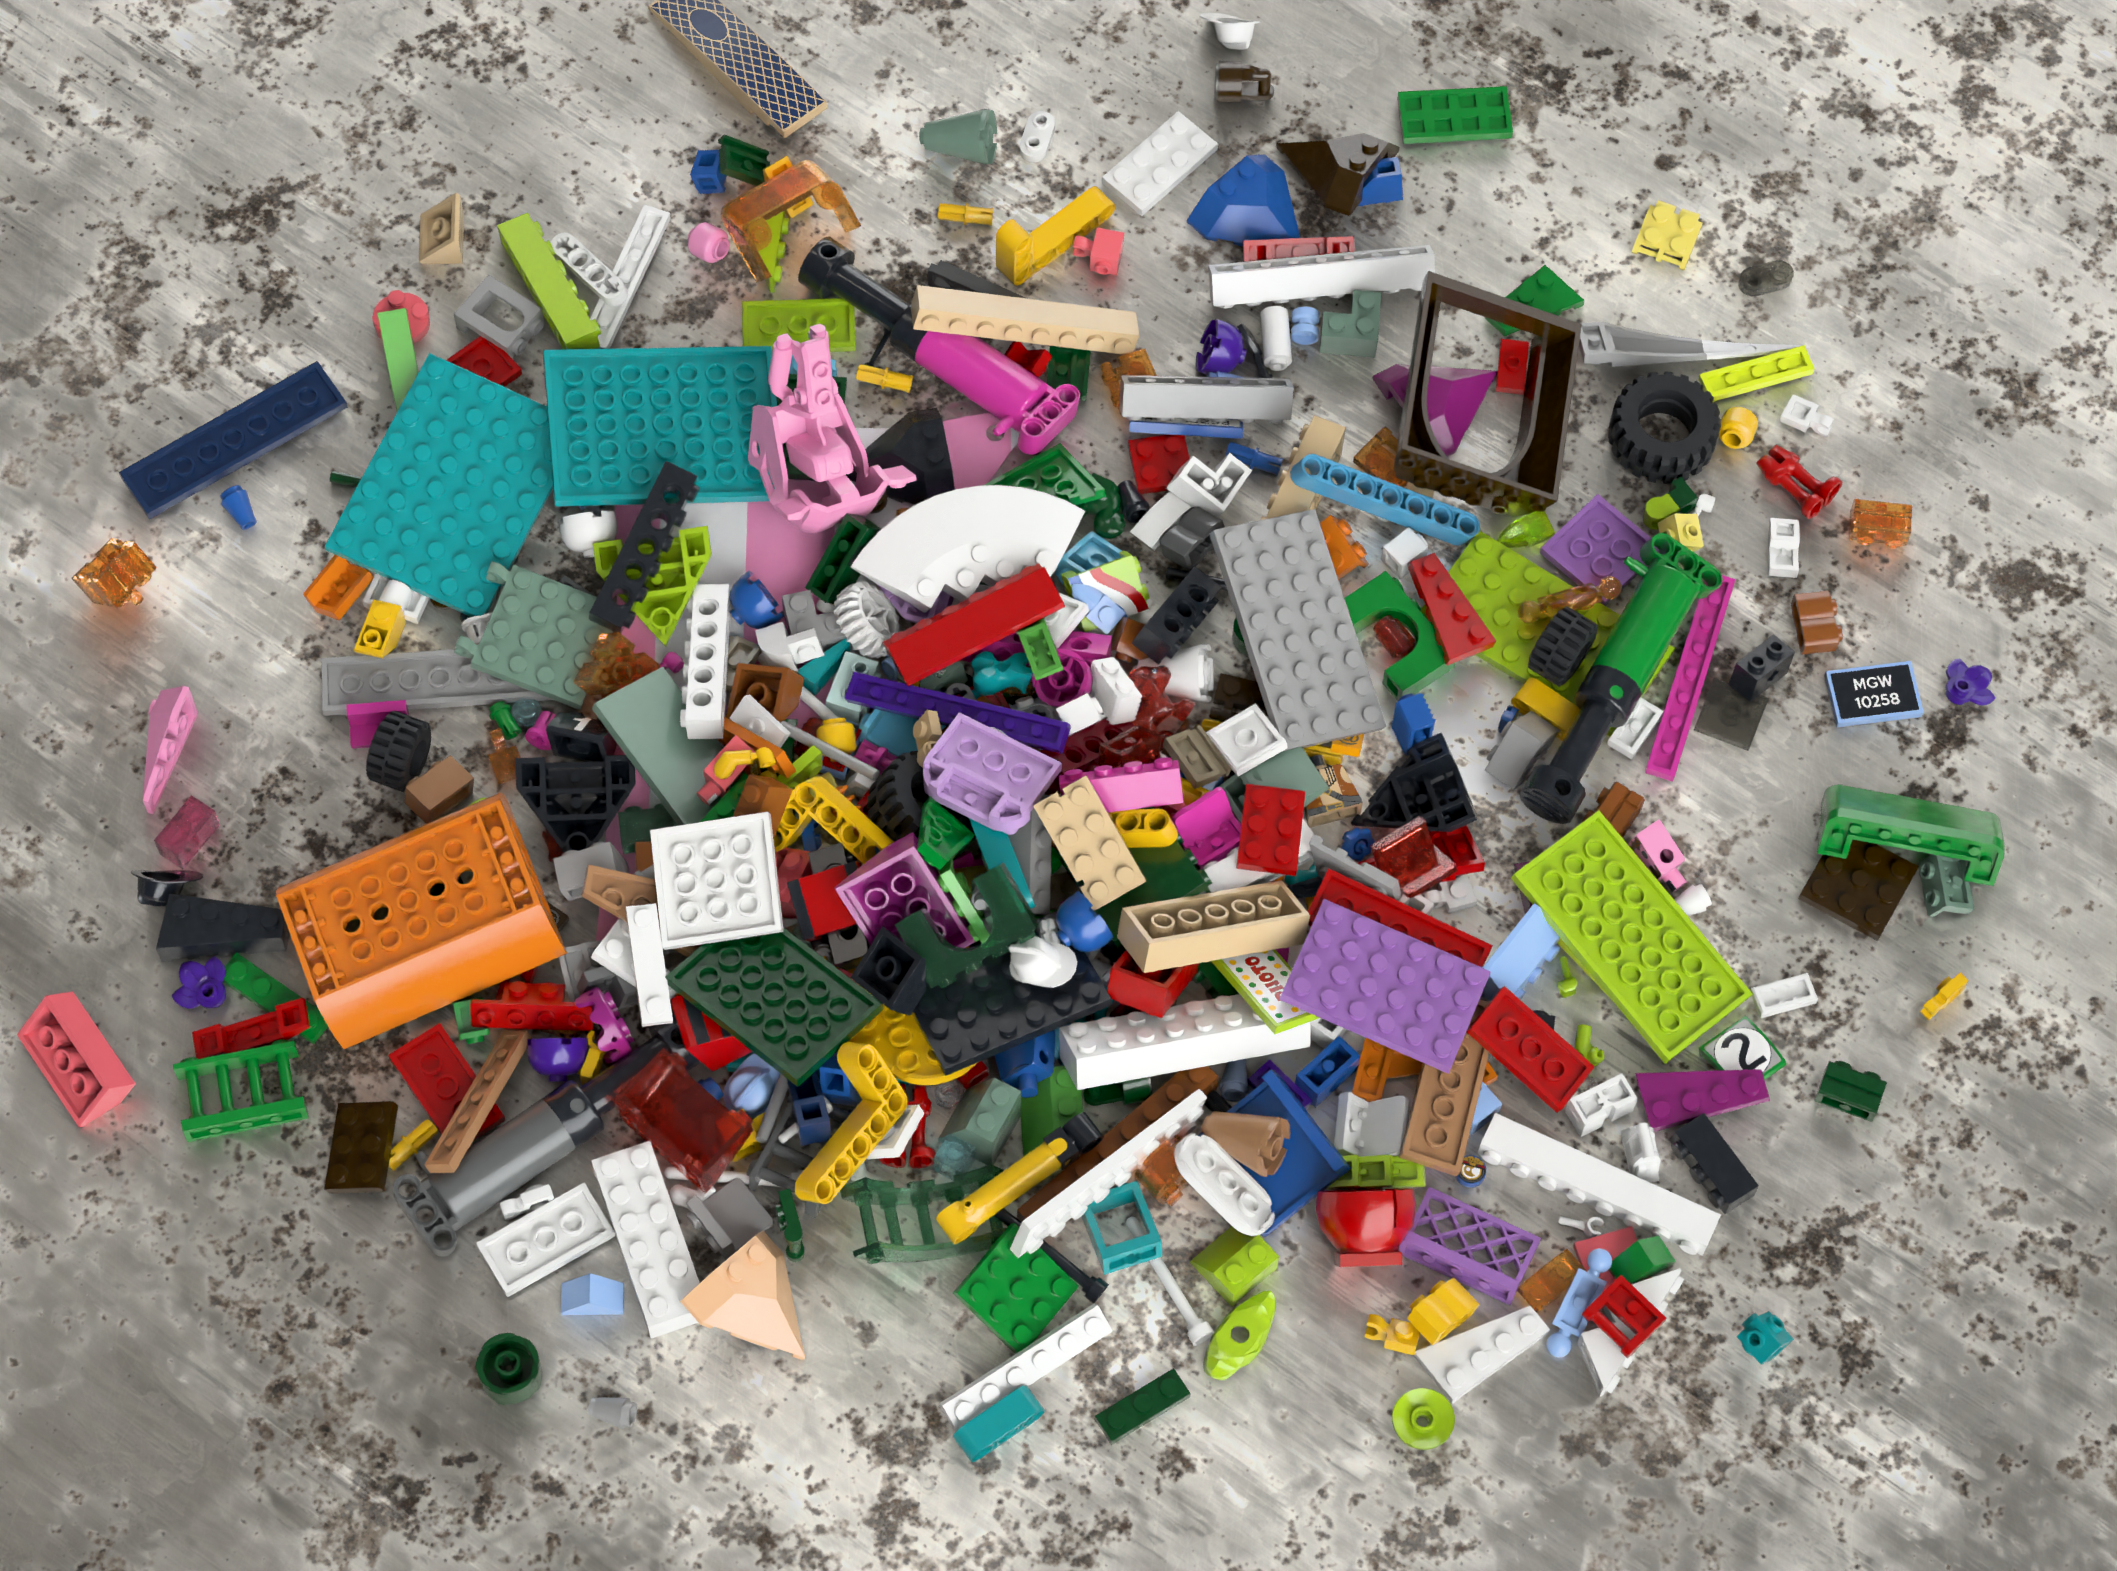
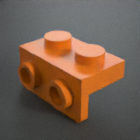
M1329 515L1320 522L1338 581L1357 566L1365 568L1369 565L1365 559L1367 555L1366 550L1358 541H1354L1350 535L1353 530L1345 519L1342 518L1340 520Z
M334 555L303 595L317 613L340 621L374 577L369 570L352 565L346 559Z

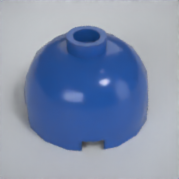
M747 571L733 584L730 590V602L733 607L729 611L739 625L745 622L748 626L755 629H761L777 623L785 616L784 612L781 611L779 614L774 608L779 605L759 579L753 582L749 578L753 573Z
M1079 891L1069 896L1060 905L1056 913V923L1059 928L1056 935L1064 946L1072 945L1081 952L1096 951L1109 943L1113 935L1100 914L1097 915L1091 908L1093 905Z

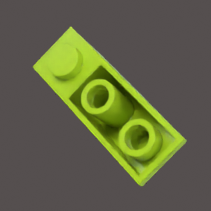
M751 203L747 226L749 244L770 293H774L776 282L781 283L782 266H779L780 258H785L786 242H782L783 235H788L790 218H785V208L782 206Z

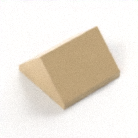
M455 193L420 214L419 263L463 264L464 212L460 194Z

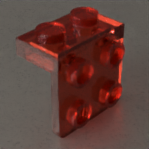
M1420 816L1370 845L1377 869L1396 878L1399 882L1400 891L1408 898L1421 894L1457 871L1456 864L1432 844L1427 823Z

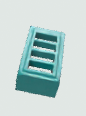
M843 639L825 651L824 656L811 660L798 670L797 674L804 677L803 686L814 696L820 692L838 671L845 652H850V642H847V639Z

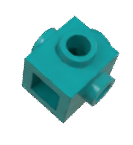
M1770 1311L1759 1316L1756 1313L1752 1314L1742 1323L1745 1329L1736 1336L1741 1341L1743 1349L1749 1355L1755 1357L1761 1365L1774 1359L1794 1340L1785 1330L1781 1319L1771 1314Z

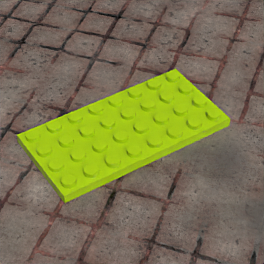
M1479 530L1478 534L1474 536L1448 572L1496 640L1493 648L1475 655L1522 684L1528 678H1535L1576 705L1574 697L1620 615ZM1424 604V606L1421 608V612L1427 618V615L1425 613L1427 608ZM1568 606L1596 623L1598 628L1596 638L1577 671L1565 684L1558 687L1530 670L1528 663L1530 654L1547 624L1559 610ZM1669 645L1641 698L1672 656L1675 649L1673 646ZM1610 727L1606 735L1611 737L1616 727Z
M1599 810L1511 877L1512 881L1532 905L1535 903L1541 908L1547 923L1665 1064L1753 995Z

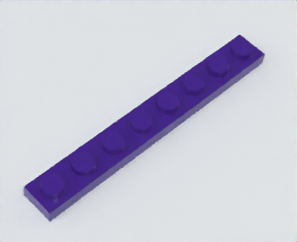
M853 672L844 698L848 703L915 719H920L926 710L937 711L940 725L948 727L960 712L988 727L1001 730L1008 737L1024 745L1060 754L1063 753L1072 727L1068 722L913 685L907 686L904 683Z

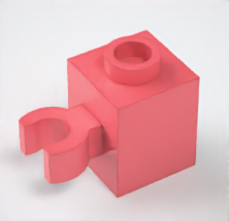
M1097 228L1094 241L1082 236H1075L1073 255L1077 257L1090 256L1091 271H1096L1102 275H1117L1124 247V232Z

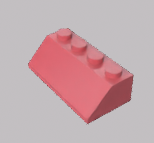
M73 991L46 995L17 1033V1036L78 1127H84L119 1105L136 1084Z

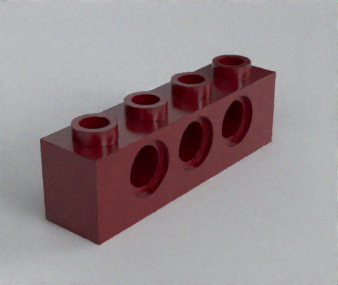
M1105 718L1069 736L1062 754L1041 750V753L1062 763V770L1049 786V789L1053 793L1057 791L1059 793V775H1064V772L1068 770L1080 769L1082 772H1089L1103 765H1109L1113 768L1125 758L1127 760L1133 758L1140 749L1138 745L1144 734L1132 722L1111 725L1109 724L1110 721Z

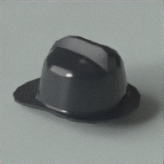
M189 870L131 871L132 875L138 877V902L158 907L167 905L169 893L180 895L186 882H194L203 878V874Z

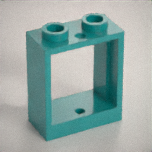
M1138 1181L1124 1183L1120 1187L1116 1185L1114 1188L1109 1189L1110 1193L1101 1202L1096 1203L1093 1201L1087 1206V1211L1081 1216L1104 1275L1163 1257L1162 1241ZM1135 1202L1147 1234L1106 1247L1093 1214Z

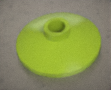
M1417 1388L1406 1392L1398 1399L1392 1413V1424L1397 1436L1405 1444L1415 1449L1429 1450L1442 1445L1448 1440L1454 1428L1455 1414L1450 1402L1442 1394L1428 1388ZM1425 1418L1428 1421V1425L1425 1427L1419 1426L1417 1419Z

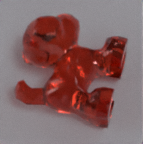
M1164 665L1159 667L1141 666L1138 669L1132 670L1128 675L1143 696L1140 698L1143 703L1137 711L1136 719L1131 722L1146 735L1157 750L1162 752L1165 738L1174 734L1167 729L1159 731L1157 727L1170 716L1184 722L1196 706V703L1189 698H1184L1180 702H1173L1167 696L1165 689L1171 679L1169 668Z

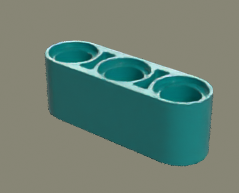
M1023 1385L960 1427L954 1433L953 1438L969 1460L975 1462L1034 1423L1044 1414L1045 1410L1028 1386Z

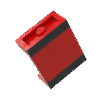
M853 861L787 882L803 940L811 942L820 939L821 935L857 924L836 892L835 886L862 866L860 862Z

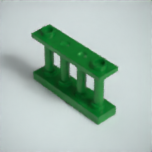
M277 1040L268 1046L201 1059L189 1057L181 1060L180 1063L173 1064V1070L178 1081L186 1079L191 1116L189 1119L181 1120L182 1131L187 1142L308 1119V1109L304 1097H297L294 1094L289 1059L299 1057L295 1041ZM277 1061L283 1098L277 1102L267 1103L264 1102L259 1065ZM247 1067L252 1104L249 1107L237 1109L234 1108L229 1071ZM216 1073L222 1110L216 1114L206 1115L203 1113L198 1077Z

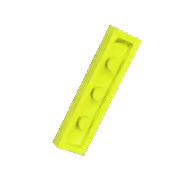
M1805 345L1702 373L1699 375L1698 381L1703 385L1702 390L1704 392L1709 391L1714 397V402L1812 375L1815 368Z

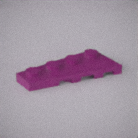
M1761 1069L1635 1073L1648 1121L1654 1132L1689 1123L1703 1113L1707 1117H1712L1770 1101Z

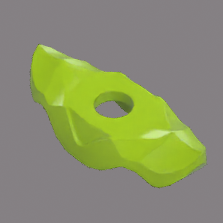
M1272 1291L1260 1292L1238 1305L1224 1317L1221 1324L1214 1331L1215 1333L1212 1335L1206 1350L1203 1369L1207 1375L1217 1380H1226L1237 1370L1252 1362L1259 1354L1267 1340L1276 1312V1300ZM1235 1327H1243L1248 1331L1249 1338L1243 1343L1235 1342L1231 1337V1331Z

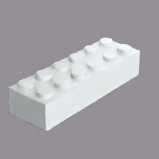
M647 1141L591 1160L594 1174L650 1338L698 1323L680 1302L699 1284V1280L651 1142Z

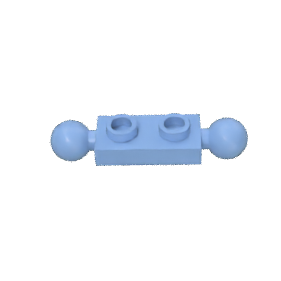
M1598 1248L1589 1253L1587 1258L1589 1269L1587 1272L1578 1268L1551 1323L1560 1328L1558 1332L1553 1333L1547 1340V1349L1555 1357H1563L1570 1352L1572 1346L1570 1335L1573 1334L1580 1337L1581 1333H1583L1588 1321L1582 1316V1313L1602 1294L1607 1284V1281L1598 1278L1600 1273L1608 1271L1612 1265V1257L1605 1249Z

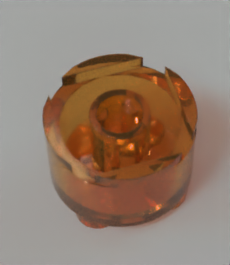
M1180 1135L1174 1136L1176 1142L1171 1143L1167 1140L1157 1147L1142 1163L1146 1167L1142 1174L1138 1170L1135 1173V1178L1159 1204L1167 1203L1169 1206L1174 1205L1183 1196L1181 1191L1189 1185L1179 1172L1174 1158L1176 1145L1183 1139Z

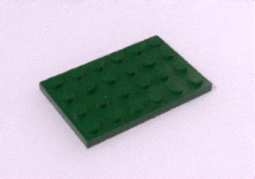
M784 927V932L702 944L665 977L668 986L797 1087L832 1057L842 1044L853 1038L883 1010V1003Z

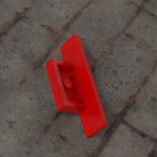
M505 982L501 1000H471V1026L477 1028L591 1031L593 1029V1022L590 1020V1015L593 1012V1005L578 1008L575 1002H564L565 984H555L552 982Z

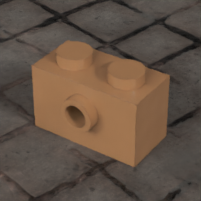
M450 755L443 761L439 760L432 764L429 770L421 777H414L408 782L405 789V804L421 820L428 824L439 819L473 794L474 777Z

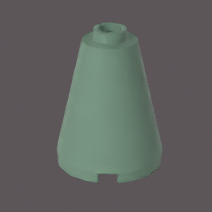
M982 109L926 122L924 128H920V144H924L925 149L984 165L992 164L997 150V143H993V134H997L995 113L990 109Z

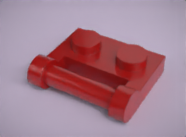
M1622 1275L1582 1313V1316L1588 1322L1592 1320L1622 1349L1620 1352L1627 1359L1666 1321V1317ZM1604 1306L1636 1334L1631 1340L1600 1312Z

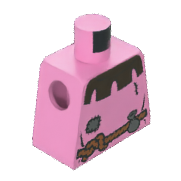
M1660 819L1636 834L1628 843L1658 881L1663 879L1672 892L1687 883L1677 869L1685 861V858Z

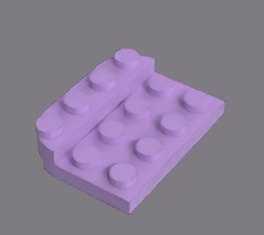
M959 712L925 757L923 763L924 791L936 802L992 830L1002 831L1005 834L1011 835L1030 821V812L1034 808L1033 805L1038 803L1062 770V763Z

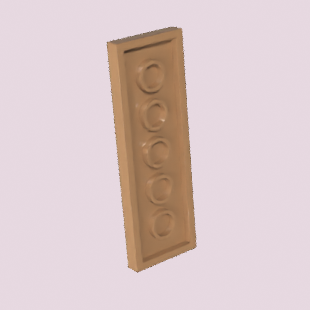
M1479 1000L1468 1029L1489 1002ZM1467 1032L1449 1074L1422 1062L1399 1158L1453 1176H1457L1461 1171L1489 1052Z

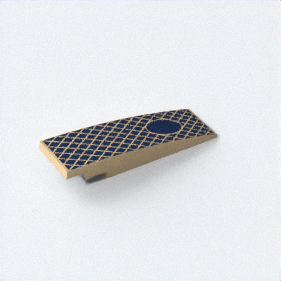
M656 0L648 6V9L750 114L755 113L767 126L771 124L784 138L827 109V102L775 50L719 0Z

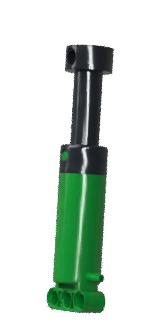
M1665 533L1654 535L1640 548V558L1647 566L1630 556H1627L1624 560V564L1642 578L1574 697L1580 711L1549 765L1540 764L1534 767L1519 794L1524 805L1534 814L1545 820L1558 824H1567L1572 821L1586 796L1585 788L1580 781L1610 727L1617 728L1626 724L1695 599L1706 598L1722 584V575L1716 567ZM1654 546L1659 549L1660 553L1655 550ZM1678 562L1683 566L1684 570L1679 567ZM1702 579L1706 581L1707 586L1702 582Z

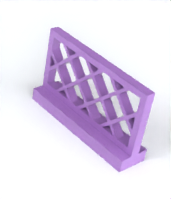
M1429 1187L1415 1214L1414 1225L1401 1243L1399 1251L1402 1252V1256L1449 1278H1455L1464 1285L1511 1305L1541 1238ZM1430 1199L1442 1203L1446 1211L1432 1215L1428 1207ZM1464 1213L1471 1216L1474 1224L1460 1228L1455 1216ZM1449 1218L1454 1230L1440 1234L1435 1221ZM1429 1223L1434 1236L1425 1238L1414 1233L1417 1226ZM1491 1226L1497 1228L1502 1237L1488 1241L1483 1229ZM1477 1231L1482 1243L1468 1246L1463 1234ZM1457 1236L1462 1249L1453 1251L1447 1248L1443 1240ZM1520 1239L1531 1244L1529 1251L1516 1254L1512 1241ZM1505 1244L1510 1256L1496 1259L1491 1247ZM1485 1249L1490 1262L1481 1264L1475 1261L1472 1253ZM1514 1262L1518 1271L1516 1278L1514 1279L1503 1274L1500 1266Z

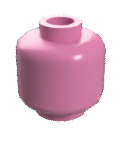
M700 223L688 234L689 252L705 262L715 263L723 259L729 251L730 244L727 233L710 223Z

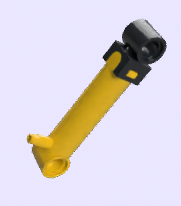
M1082 1112L1070 1119L1062 1128L1060 1126L1043 1138L1041 1145L962 1201H956L947 1206L937 1215L935 1220L952 1243L958 1244L971 1236L979 1225L1058 1169L1064 1170L1078 1160L1079 1155L1092 1150L1103 1140L1104 1136L1087 1113Z

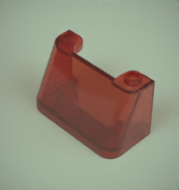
M663 1048L621 1090L612 1102L621 1119L645 1142L650 1141L654 1150L698 1189L707 1193L716 1184L753 1132L751 1125L753 1120L741 1109L738 1112L732 1109L729 1111L689 1076L685 1069L687 1062L677 1052H673L671 1055Z

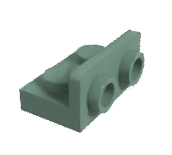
M1931 854L1919 862V874L1928 916L1935 917L1943 911L1968 914L1975 910L1969 881H1964L1965 860Z

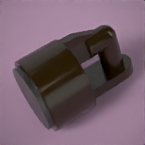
M1219 61V63H1216L1214 99H1217V102L1241 103V99L1269 100L1274 96V87L1271 85V72L1268 69L1243 65L1242 61ZM1242 81H1259V82H1242Z

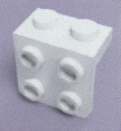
M1350 1092L1340 1093L1334 1147L1343 1156H1393L1400 1154L1407 1126L1409 1099L1399 1095L1367 1102Z

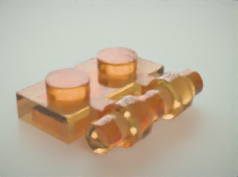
M1145 348L1119 356L1118 363L1120 367L1113 369L1110 362L1100 365L1104 385L1109 387L1112 394L1110 397L1111 401L1118 408L1119 412L1120 384L1118 381L1121 380V375L1157 376Z

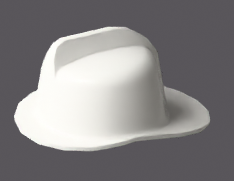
M1219 13L1200 14L1202 19L1214 22L1218 41L1228 49H1247L1253 37L1254 25L1260 23V21L1245 20Z
M1027 936L1015 945L1011 944L1009 947L1011 952L1009 966L1011 975L1015 980L1022 983L1054 988L1065 984L1076 972V955L1069 947L1062 944L1045 941L1037 936Z

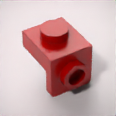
M1016 341L1011 343L1004 354L1038 378L1046 371V365L1052 358L1046 349L1027 350L1021 342Z

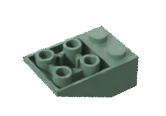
M1303 747L1282 751L1239 777L1234 774L1219 786L1226 792L1230 807L1240 823H1242L1246 784L1305 791L1304 807L1330 788Z

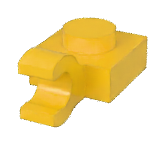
M592 1030L587 1035L588 1054L582 1068L577 1073L580 1075L581 1085H584L599 1074L603 1064V1056L606 1052L601 1051L597 1044L593 1042L595 1032Z
M1369 1314L1364 1337L1371 1340L1385 1341L1384 1348L1415 1355L1420 1332L1410 1322L1391 1318V1322L1388 1324L1381 1316Z

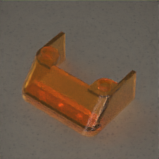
M804 160L727 202L721 209L722 222L756 283L772 277L758 252L767 247L772 239V232L766 221L811 195L821 208L826 210L833 209L845 233L861 226L841 187L813 161Z

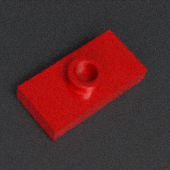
M1501 338L1495 392L1524 395L1529 350L1528 341Z

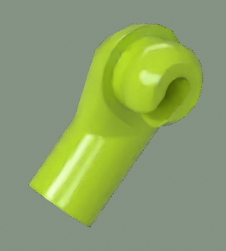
M1580 1024L1577 1026L1574 1049L1593 1066H1598L1605 1058L1602 1049L1598 1051L1597 1047L1590 1044L1592 1027Z

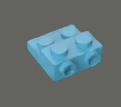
M1091 531L1063 555L1057 565L1055 575L1058 576L1059 581L1063 584L1062 573L1072 570L1078 574L1121 558L1119 552H1122V550Z

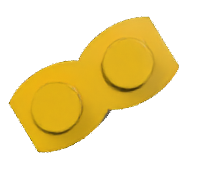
M1455 1278L1447 1282L1442 1279L1433 1286L1429 1296L1425 1297L1422 1294L1413 1301L1409 1307L1412 1311L1407 1319L1432 1345H1435L1452 1330L1468 1320L1480 1304Z

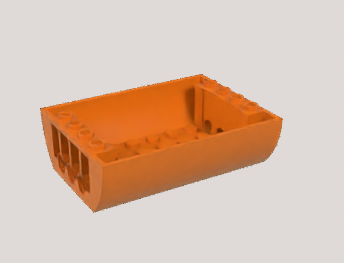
M501 792L278 887L276 890V897L314 1001L329 1029L343 1049L567 954L509 802ZM471 871L473 873L472 880L467 884H460L458 878L461 873ZM443 883L445 889L441 895H430L433 885ZM382 907L388 908L389 912L385 919H374L377 909ZM354 919L360 920V927L357 931H346L349 921Z

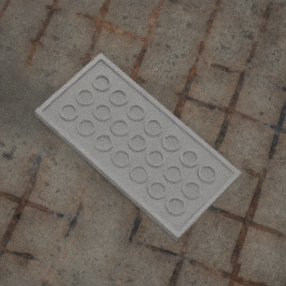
M1315 509L1216 529L1209 533L1269 720L1287 742L1288 748L1283 750V752L1298 747L1306 748L1384 729L1386 724Z

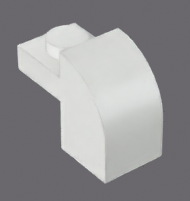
M782 621L755 630L758 645L768 666L789 668L798 673L797 664L824 656L823 647L814 628L789 636Z

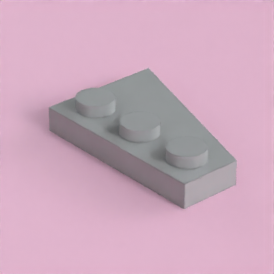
M1314 834L1309 845L1317 874L1322 879H1324L1328 869H1332L1399 901L1402 894L1396 878L1366 862L1361 863V865L1355 863L1348 856V852L1339 847L1336 852L1322 845L1323 838Z

